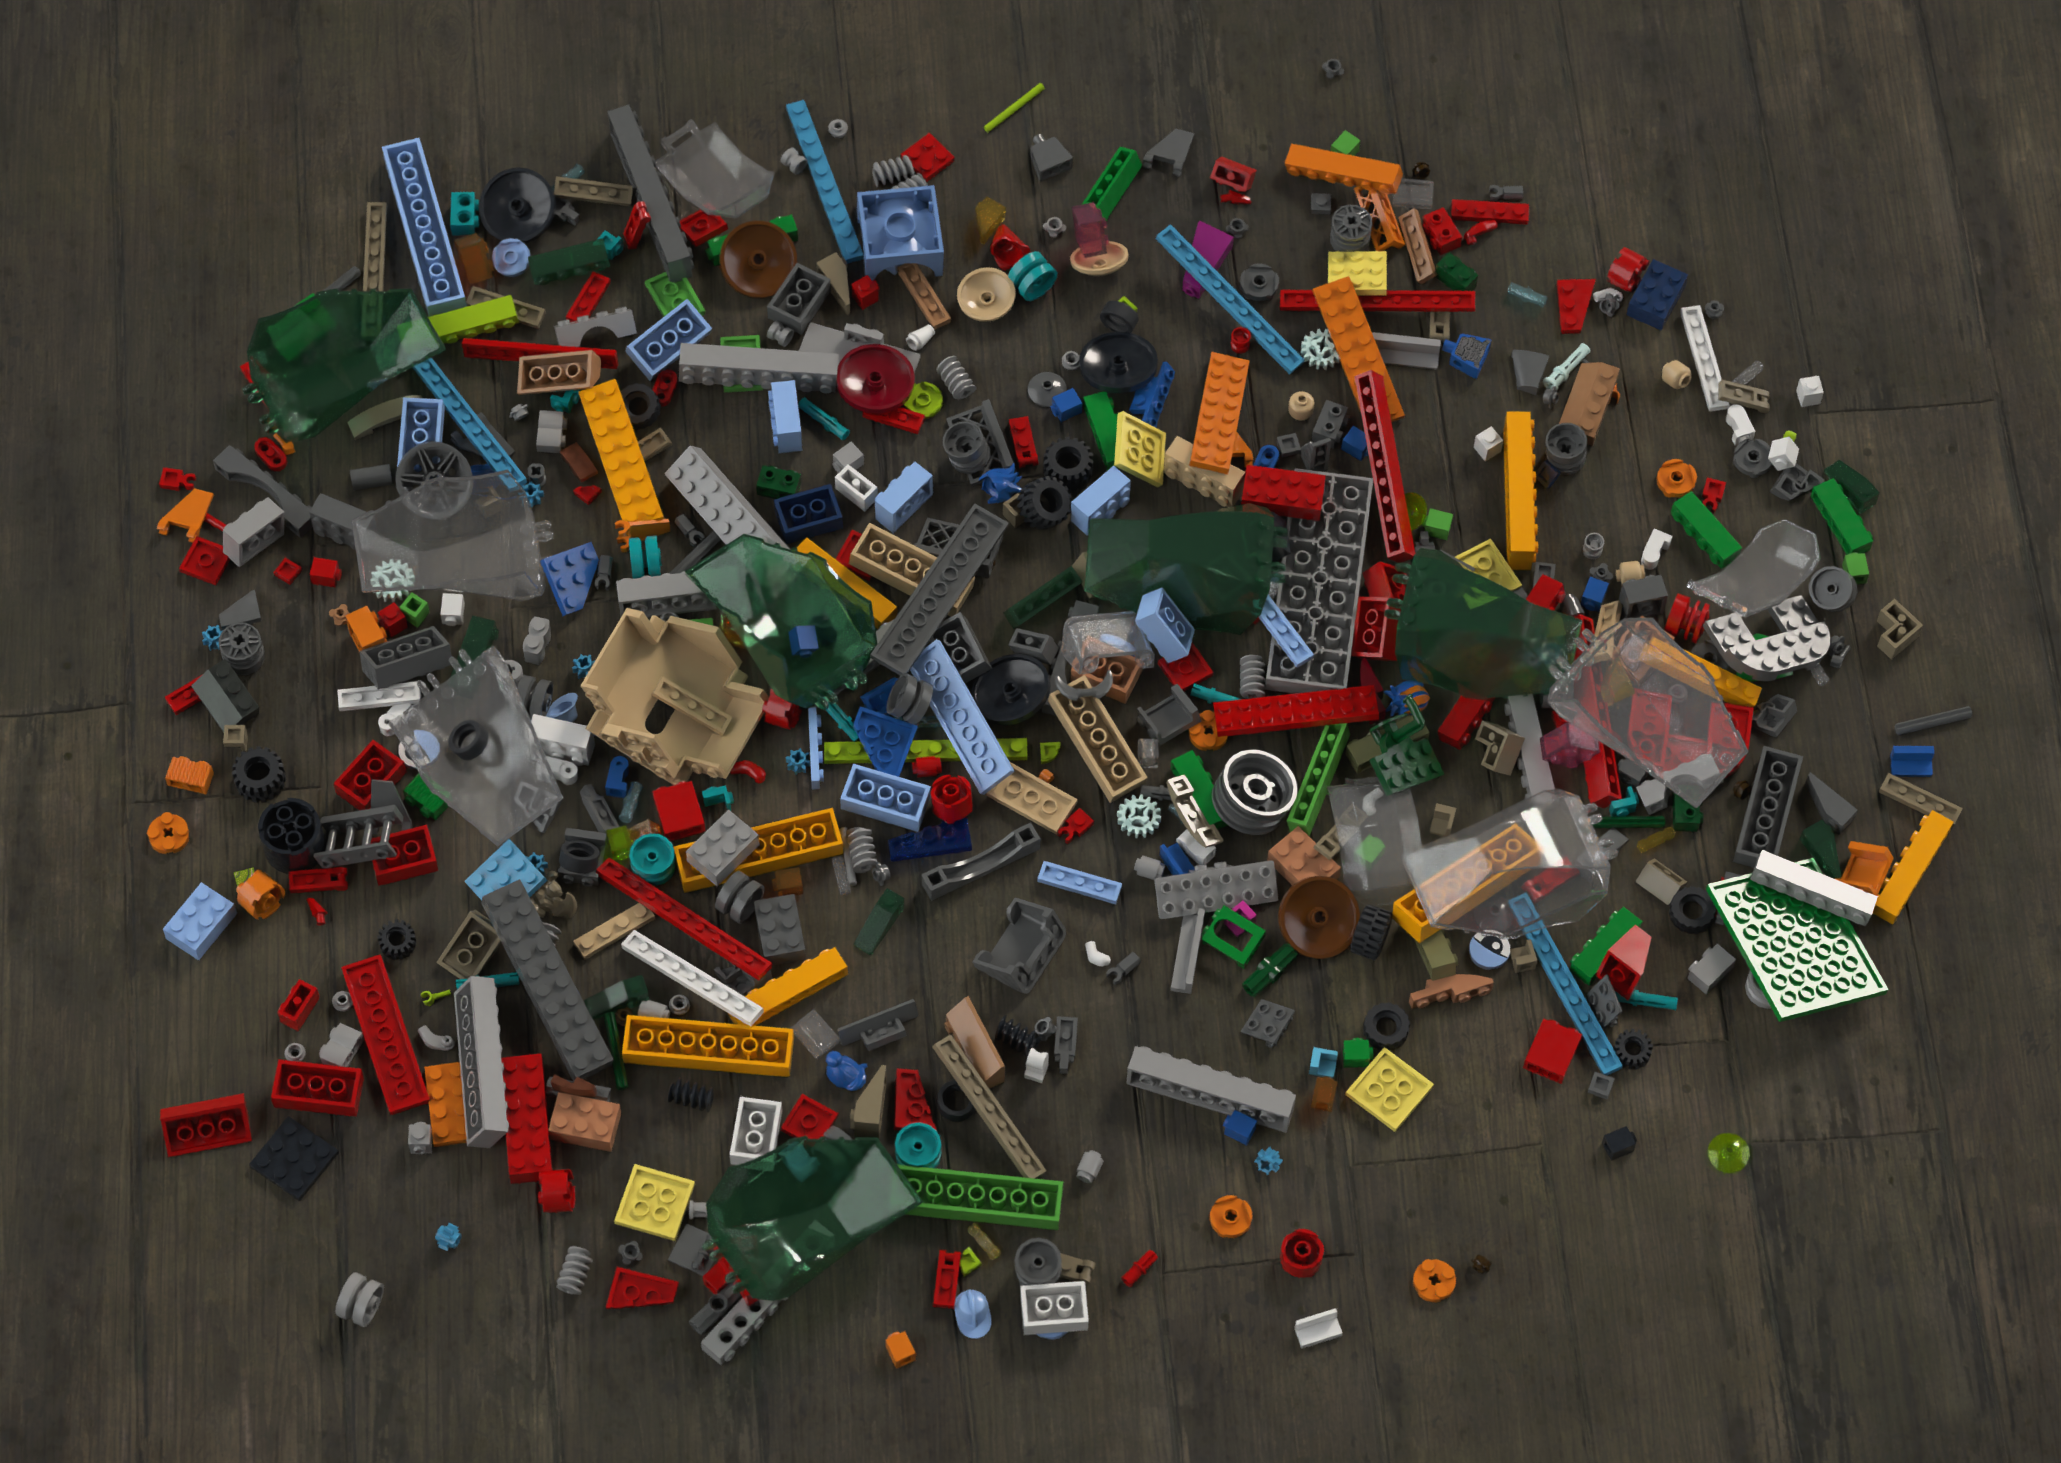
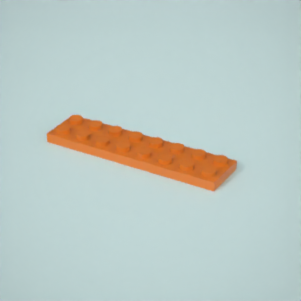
M1350 276L1313 288V294L1359 410L1360 404L1354 376L1373 370L1383 376L1391 422L1405 418Z
M1211 352L1189 466L1228 475L1249 360Z

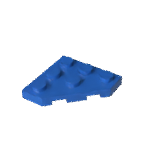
M592 542L540 561L562 616L583 609L599 562Z
M860 706L853 728L875 770L900 777L918 726Z

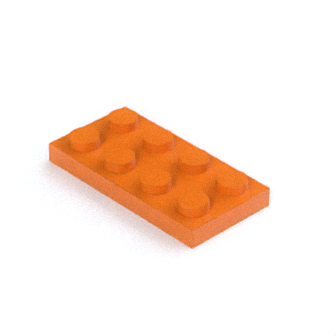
M460 1062L424 1067L427 1092L430 1098L428 1102L434 1147L466 1143Z

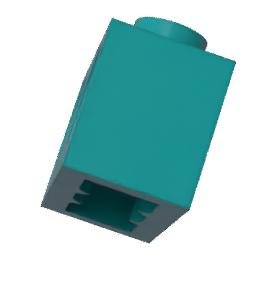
M451 192L450 226L452 235H475V228H479V216H476V211H479V199L475 198V192Z

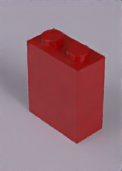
M681 781L674 786H663L652 791L664 837L669 841L706 832L704 819L692 781Z
M1543 1019L1527 1054L1523 1069L1562 1084L1580 1044L1582 1034L1574 1028L1561 1026L1555 1020Z

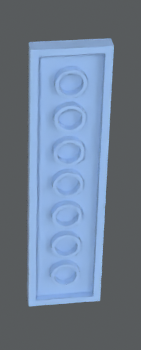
M936 639L924 648L910 671L916 677L917 682L923 680L932 685L933 693L930 706L979 793L984 795L1015 771L940 640Z

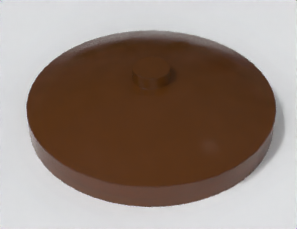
M756 220L743 223L728 234L721 246L719 263L723 277L736 292L749 298L762 299L774 296L797 263V252L791 238L783 229L773 223Z
M1327 876L1307 877L1291 886L1281 901L1278 913L1280 931L1287 944L1291 945L1297 953L1317 959L1333 957L1343 952L1351 944L1360 918L1358 903L1350 889L1342 882Z

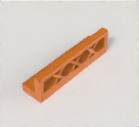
M1358 186L1355 187L1354 190L1360 207L1369 212L1370 202L1375 205L1370 216L1372 218L1371 238L1376 251H1384L1390 246L1398 249L1405 246L1388 195L1372 189L1369 190L1367 198H1364L1361 192L1364 189ZM1376 218L1380 219L1378 230L1374 228ZM1384 234L1387 242L1380 245L1381 235Z

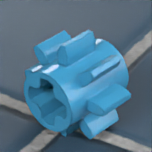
M529 482V484L522 485L523 492H519L522 504H527L531 508L536 504H541L540 498L544 497V493L540 490V484L535 485Z
M219 625L216 627L208 626L206 632H202L204 637L202 640L203 645H209L210 651L212 649L220 650L219 637L222 631H220Z
M580 654L578 659H573L575 666L572 667L573 673L578 672V679L581 677L585 678L595 661H592L591 655L583 656Z
M801 748L796 751L790 750V757L787 756L785 758L786 763H789L787 770L792 769L795 775L800 772L806 773V766H811V761L808 760L809 753L804 754Z
M533 852V855L526 856L533 865H537L536 868L545 876L544 869L548 868V863L544 862V855L538 856Z
M1271 1147L1266 1152L1261 1149L1258 1153L1259 1157L1255 1160L1258 1163V1170L1266 1172L1267 1175L1271 1171L1276 1173L1283 1161L1279 1157V1151L1272 1150Z
M449 1223L448 1226L442 1225L438 1229L435 1240L439 1244L438 1247L448 1251L449 1247L455 1249L458 1246L462 1235L458 1233L457 1226Z

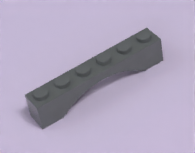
M229 445L213 460L215 470L227 480L252 484L269 493L284 511L286 527L298 537L302 538L313 527L309 514L312 507L304 505L296 494L292 495L289 493L284 484L274 481L269 472H263L259 469L258 464L251 459L249 461L240 449H234Z
M1076 600L1074 607H1070L1068 613L1070 620L1068 624L1065 623L1062 632L1064 639L1059 641V649L1057 651L1059 654L1057 658L1053 659L1051 665L1053 672L1051 676L1049 675L1051 681L1050 694L1058 690L1055 683L1056 675L1067 684L1065 668L1069 656L1077 644L1094 632L1099 617V606ZM1047 699L1042 707V712L1057 716Z
M1030 822L1012 831L997 844L978 855L957 863L941 865L923 873L922 886L930 900L933 901L1039 850L1040 837Z

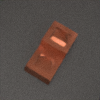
M577 442L559 451L561 457L571 467L572 473L581 483L598 474L594 464Z
M554 1075L550 1081L552 1089L561 1093L581 1097H595L597 1095L596 1086L579 1077L571 1083Z

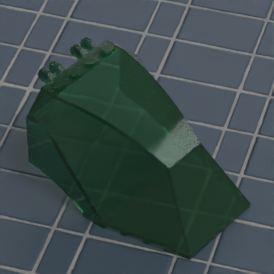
M338 289L320 291L292 308L258 319L247 349L250 376L253 383L246 384L242 389L244 394H251L248 397L249 403H259L263 400L270 413L259 418L262 425L268 424L264 428L266 434L276 433L280 430L285 439L301 441L316 437L387 380L444 352L446 348L412 289H389V291H376V289H371L370 291H357V289L338 291Z
M1251 503L1158 519L1091 518L1089 523L1084 591L1104 601L1109 600L1119 605L1118 608L1122 610L1125 608L1137 614L1142 595L1163 588L1194 629L1241 635L1261 615L1271 582L1279 584L1285 582L1284 575L1278 573L1271 574V571H1286L1285 564L1272 562L1273 546L1279 548L1287 547V540L1279 537L1288 536V529L1280 526L1274 527V516L1270 510Z
M742 534L685 571V575L731 623L775 695L806 709L815 703L818 708L826 710L829 707L828 702L831 704L838 702L837 695L832 691L844 683L848 689L853 691L858 689V683L862 685L867 683L868 679L862 671L866 669L871 659L870 654L878 644L872 602L845 583L829 566L826 559L813 552L808 554L801 553L795 547L787 549L781 547L780 543L776 542L772 545L765 543L762 538ZM815 625L819 649L813 652L812 656L801 658L800 655H792L788 632L796 626Z
M1420 548L1413 557L1412 565L1407 563L1396 564L1395 569L1399 572L1409 573V577L1405 574H1394L1392 580L1396 583L1407 584L1403 601L1397 598H1388L1386 603L1390 607L1401 609V611L1387 609L1384 612V616L1398 620L1395 655L1402 679L1431 684L1464 696V698L1488 700L1487 698L1502 697L1504 699L1508 698V696L1516 695L1526 697L1528 694L1543 693V695L1567 693L1583 623L1581 619L1528 601L1509 589L1467 568L1440 550Z
M807 1136L788 1139L786 1143L762 1156L727 1169L706 1202L708 1234L712 1239L705 1241L702 1247L705 1251L712 1250L716 1246L719 1248L709 1254V1258L712 1261L719 1260L723 1256L726 1258L734 1272H730L725 1276L724 1280L726 1283H733L738 1279L741 1280V1282H737L732 1287L733 1293H741L747 1289L754 1299L776 1301L793 1295L869 1236L918 1207L923 1201L878 1138L856 1137L855 1140H845L844 1137L826 1139L825 1136H821L819 1139H808Z

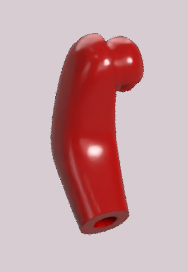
M1495 220L1480 222L1464 234L1463 239L1466 240L1468 245H1473L1477 242L1475 237L1495 230L1497 222Z
M749 760L735 762L730 771L731 774H746L755 779L756 783H763L766 779L765 770Z

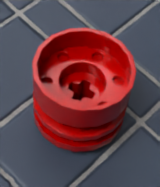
M1678 593L1664 631L1677 637L1681 629L1685 630L1684 640L1686 641L1689 634L1693 633L1691 642L1696 644L1705 631L1703 624L1709 619L1710 604L1705 603L1702 611H1700L1701 601L1698 600L1693 608L1689 607L1690 597Z

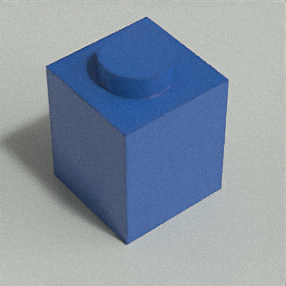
M1074 388L1052 397L1051 411L1055 417L1058 416L1061 422L1082 413V402Z
M1353 426L1344 437L1341 450L1360 461L1365 456L1368 457L1365 432Z
M1590 577L1582 596L1581 606L1589 611L1599 612L1609 583Z
M815 625L796 626L788 632L792 655H800L801 658L812 656V653L819 649Z
M1234 1110L1232 1115L1228 1114L1223 1123V1126H1225L1224 1135L1247 1145L1256 1130L1257 1120Z

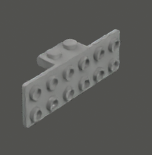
M810 323L799 351L837 353L839 365L841 359L854 348L867 344L886 345L905 355L910 361L914 373L920 360L919 353L884 344V334L878 330H869L858 324L846 323L844 332Z
M1272 860L1231 866L1226 862L1214 863L1213 867L1197 865L1194 866V870H1189V873L1154 879L1160 919L1198 914L1199 909H1205V912L1216 911L1218 908L1221 910L1223 905L1228 908H1234L1242 901L1248 906L1278 901L1275 867Z

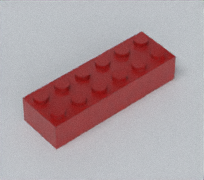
M542 1054L501 1058V1061L504 1065L503 1082L506 1085L504 1095L507 1102L506 1117L509 1122L506 1142L511 1184L539 1181V1172L553 1170Z

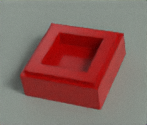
M284 558L273 573L274 576L291 585L302 571V568L289 559Z

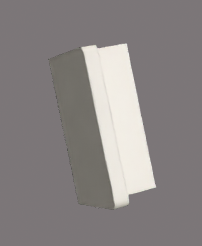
M1336 1308L1296 1321L1295 1332L1301 1348L1342 1336V1330L1337 1320L1338 1312Z

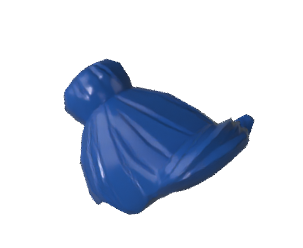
M831 1051L827 1054L826 1074L835 1086L846 1088L849 1091H855L863 1087L866 1083L865 1069L868 1067L867 1064L859 1065L853 1059L841 1055L837 1051Z

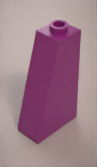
M1199 221L1192 247L1218 271L1233 247L1234 237ZM1187 270L1185 271L1182 291L1189 296L1200 299L1205 288Z

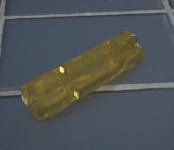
M1667 827L1663 832L1659 831L1648 836L1647 839L1638 841L1637 847L1640 852H1645L1649 850V847H1656L1666 842V839L1674 838L1675 831L1672 827Z
M977 1223L969 1226V1234L975 1238V1241L985 1252L987 1251V1255L992 1260L996 1259L1001 1254L1000 1249L996 1245L994 1246L993 1241L984 1231H981V1227Z

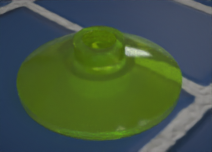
M1409 492L1405 493L1411 531H1413L1424 522L1427 515V504L1421 495Z
M1719 1134L1711 1140L1708 1146L1709 1161L1719 1171L1735 1173L1742 1170L1749 1161V1147L1745 1140L1736 1134ZM1726 1148H1732L1733 1152H1727Z

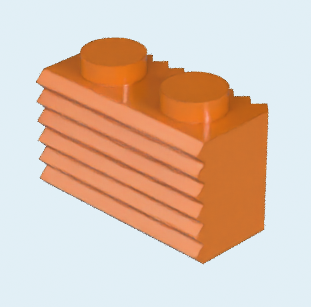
M183 756L179 758L173 757L165 780L167 786L207 794L214 772L212 766L205 761L194 762Z

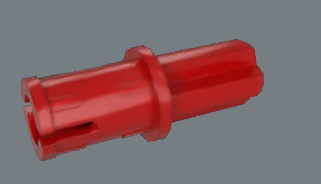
M1148 1250L1137 1262H1133V1266L1121 1277V1280L1128 1287H1131L1141 1275L1146 1274V1270L1158 1259L1157 1254L1154 1251Z

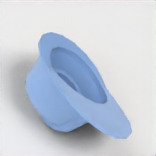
M568 693L561 696L552 703L545 717L574 722L578 717L575 706L578 695L576 693Z
M970 1289L961 1292L956 1297L954 1309L958 1327L969 1338L983 1337L989 1332L991 1327L988 1301L981 1292Z

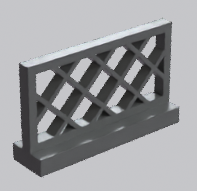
M989 399L982 401L983 405L946 418L949 428L953 425V422L961 420L975 423L980 429L989 431L985 440L987 445L995 447V451L992 456L990 455L986 468L983 467L981 469L984 471L983 474L991 470L990 467L993 461L1000 463L1006 469L1010 468L1013 464ZM982 412L983 417L980 423L971 420L973 415ZM972 473L967 474L971 486L983 483V480L979 481L980 477L973 479Z
M927 518L918 542L914 546L938 557L943 550L941 547L945 546L951 538L947 532L951 530L956 531L959 524ZM930 525L936 526L940 530L931 533L929 527ZM943 534L946 539L937 543L935 537ZM1003 535L990 552V558L985 559L975 575L990 578L991 568L1003 540ZM930 539L934 544L932 546L922 545L923 542Z

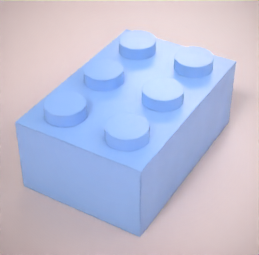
M795 380L772 382V390H768L774 446H778L779 453L802 451Z
M916 462L911 466L905 467L902 474L897 479H893L884 492H880L876 496V520L894 533L933 495V475Z
M1112 466L1071 502V522L1087 536L1091 532H1096L1106 519L1110 520L1120 507L1123 508L1129 503L1131 480L1115 466Z
M1163 588L1142 595L1135 620L1137 626L1143 630L1148 640L1154 644L1159 654L1168 663L1188 656L1195 631L1190 622Z
M201 882L163 928L165 937L180 949L200 960L236 916L235 905Z

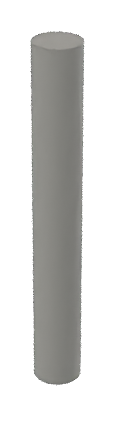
M843 827L839 831L843 842L849 886H854L857 884L855 872L852 869V858L850 857L848 836L846 835L848 829Z

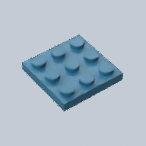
M508 839L464 882L482 900L484 895L519 879L529 897H531L548 880L520 849Z

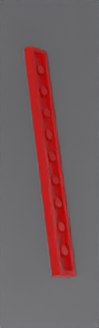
M1280 290V311H1320L1313 290ZM1387 290V295L1357 296L1363 311L1475 312V291Z
M610 857L596 869V874L600 878L758 981L772 968L770 961Z

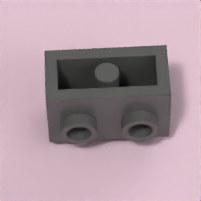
M1326 400L1314 427L1312 442L1330 438V448L1334 449L1336 442L1340 443L1343 431L1341 430L1343 426L1347 427L1350 419V416L1347 415L1348 407Z
M1016 628L1008 644L1014 654L1029 655L1041 663L1051 665L1059 649L1051 636Z

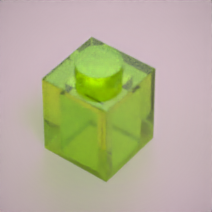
M627 826L606 830L613 860L629 858L632 845Z

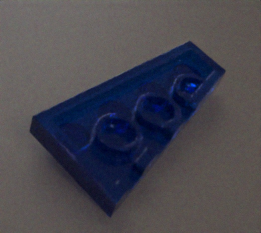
M967 816L952 824L942 821V824L931 827V825L924 827L922 831L917 833L910 832L888 840L891 862L972 851Z

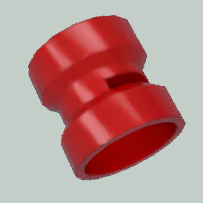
M1238 327L1232 331L1230 346L1234 352L1241 354L1248 351L1251 339L1248 329Z

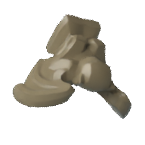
M550 871L544 876L548 881L530 899L541 918L549 911L553 912V916L568 915L569 918H572L577 910L576 899L569 892L566 893L565 899L560 898L563 892L560 885L555 882L558 872Z

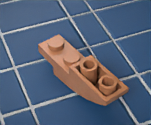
M1456 974L1434 981L1428 979L1425 989L1410 994L1409 1003L1412 1009L1416 1007L1424 1008L1431 1002L1445 1001L1449 996H1451L1453 1003L1459 1001L1463 1003L1470 1000L1471 997L1489 994L1492 991L1494 982L1491 978L1468 974Z

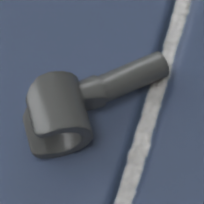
M1847 645L1842 653H1840V656L1833 654L1830 666L1840 668L1845 655L1851 647Z

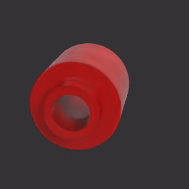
M926 756L915 758V762H912L913 774H917V778L937 776V774L942 773L940 757Z

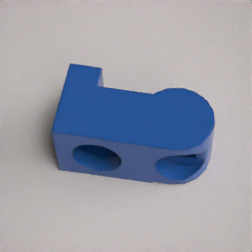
M623 756L614 757L611 761L605 786L606 796L627 798L628 788L624 780L629 774L628 760Z

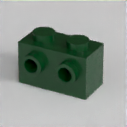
M1449 252L1436 264L1437 276L1435 277L1451 290L1473 291L1476 288L1478 274L1473 268L1467 267L1462 263L1459 257L1453 256Z
M762 465L756 485L757 495L778 499L799 493L801 474L794 470L786 471L775 466Z
M1674 786L1672 793L1673 831L1698 832L1699 825L1703 824V812H1700V806L1703 804V794H1699V786Z

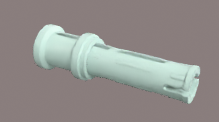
M1581 343L1561 366H1556L1553 369V373L1543 379L1544 386L1549 389L1556 386L1557 391L1558 386L1563 381L1568 380L1569 373L1590 353V348L1586 344Z

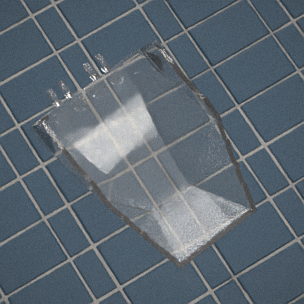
M508 469L470 477L440 476L422 482L421 486L410 492L408 490L403 492V496L392 502L390 500L385 502L386 505L375 511L371 510L352 520L363 593L426 589L525 601L542 596L545 590L544 576L546 575L540 561L553 555L541 557L539 542L552 539V532L544 531L551 528V522L540 521L535 523V517L527 495Z
M1624 618L1601 632L1598 637L1585 628L1582 634L1591 644L1588 646L1579 637L1574 640L1575 645L1583 653L1572 665L1565 658L1559 656L1556 662L1565 672L1562 674L1554 665L1548 668V671L1557 681L1550 687L1547 702L1559 717L1631 760L1694 808H1698L1749 752L1739 730H1736L1731 720V713H1728L1722 701L1724 699L1723 696L1719 695L1714 684V677L1702 663L1695 660L1670 638L1653 618Z
M493 645L473 661L466 651L461 649L459 655L467 664L463 669L454 657H450L449 662L457 673L441 685L434 675L429 673L427 679L435 688L431 692L426 684L419 680L417 686L425 697L389 721L388 725L406 749L420 773V777L431 792L445 801L450 808L457 811L466 821L474 825L479 832L496 846H499L562 800L563 796L509 667ZM465 720L478 722L486 729L489 735V741L483 753L472 760L459 758L449 748L448 740L450 733L459 723ZM476 732L470 733L464 739L461 749L472 743Z
M1561 789L1544 790L1459 832L1402 853L1400 856L1430 926L1446 930L1460 929L1464 930V933H1469L1470 931L1477 932L1485 937L1487 935H1494L1503 940L1519 938L1527 933L1555 925L1578 922L1607 895L1611 869L1608 859H1614L1618 855L1615 849L1604 852L1603 848H1609L1613 841L1610 838L1599 841L1592 824L1599 823L1602 820V816L1594 814L1588 817L1589 813L1597 810V805L1589 803L1583 806L1578 795Z

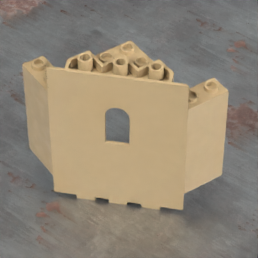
M626 608L581 684L585 696L594 704L593 707L596 709L585 729L673 785L681 781L687 782L692 772L708 774L713 778L720 777L726 779L763 716V703L769 697L764 689L744 685L748 676L739 670L742 661L719 627L670 616L666 622L654 615L648 620L643 611ZM663 676L730 715L732 719L722 736L676 709L661 733H650L645 727V721L658 700L652 696V693L660 678Z

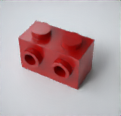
M1220 157L1215 162L1210 178L1216 180L1219 184L1229 185L1237 191L1246 192L1251 188L1257 170L1225 157Z
M1444 207L1423 216L1422 226L1424 233L1430 238L1432 248L1437 250L1440 255L1461 247L1462 236Z
M299 979L290 990L285 1002L278 1009L280 1023L299 1031L320 999L318 989Z

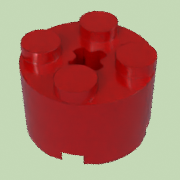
M1623 247L1619 252L1622 254L1621 257L1615 258L1607 275L1609 279L1607 282L1627 292H1631L1634 287L1638 288L1642 280L1640 275L1642 271L1647 269L1650 261L1646 257Z
M773 684L770 690V697L764 701L762 711L765 712V722L788 730L794 728L802 713L799 705L800 702L804 703L803 692Z
M944 775L936 779L932 784V810L938 818L948 824L965 818L973 811L971 785L966 778L957 775L958 778Z
M571 1169L539 1172L540 1185L542 1184V1191L538 1192L539 1204L543 1205V1212L573 1211L572 1208L575 1207V1186H572L570 1180H574Z
M1298 1229L1288 1234L1282 1242L1280 1253L1283 1270L1298 1278L1312 1277L1321 1267L1324 1245L1318 1238V1235L1308 1229Z

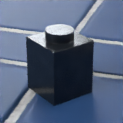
M1627 1126L1604 1135L1602 1141L1611 1161L1634 1152L1637 1143L1634 1133L1630 1132Z

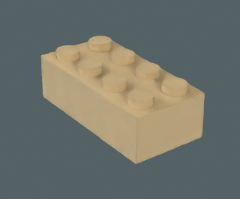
M1176 436L1165 453L1164 473L1169 478L1182 482L1186 487L1199 491L1204 497H1210L1221 506H1227L1232 509L1243 493L1245 472L1231 464L1228 475L1189 466L1193 444Z

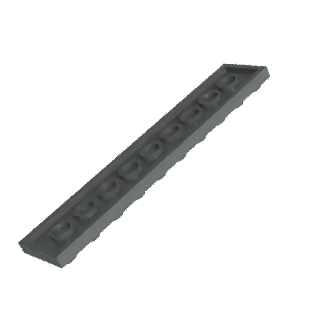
M974 503L872 651L870 658L900 676L903 673H908L1003 535L1009 523Z

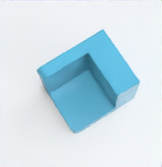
M1313 1047L1309 1074L1333 1078L1338 1052Z

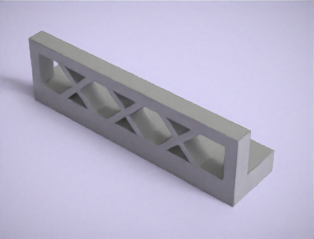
M1199 909L1198 915L1183 916L1171 991L1191 994L1205 909Z

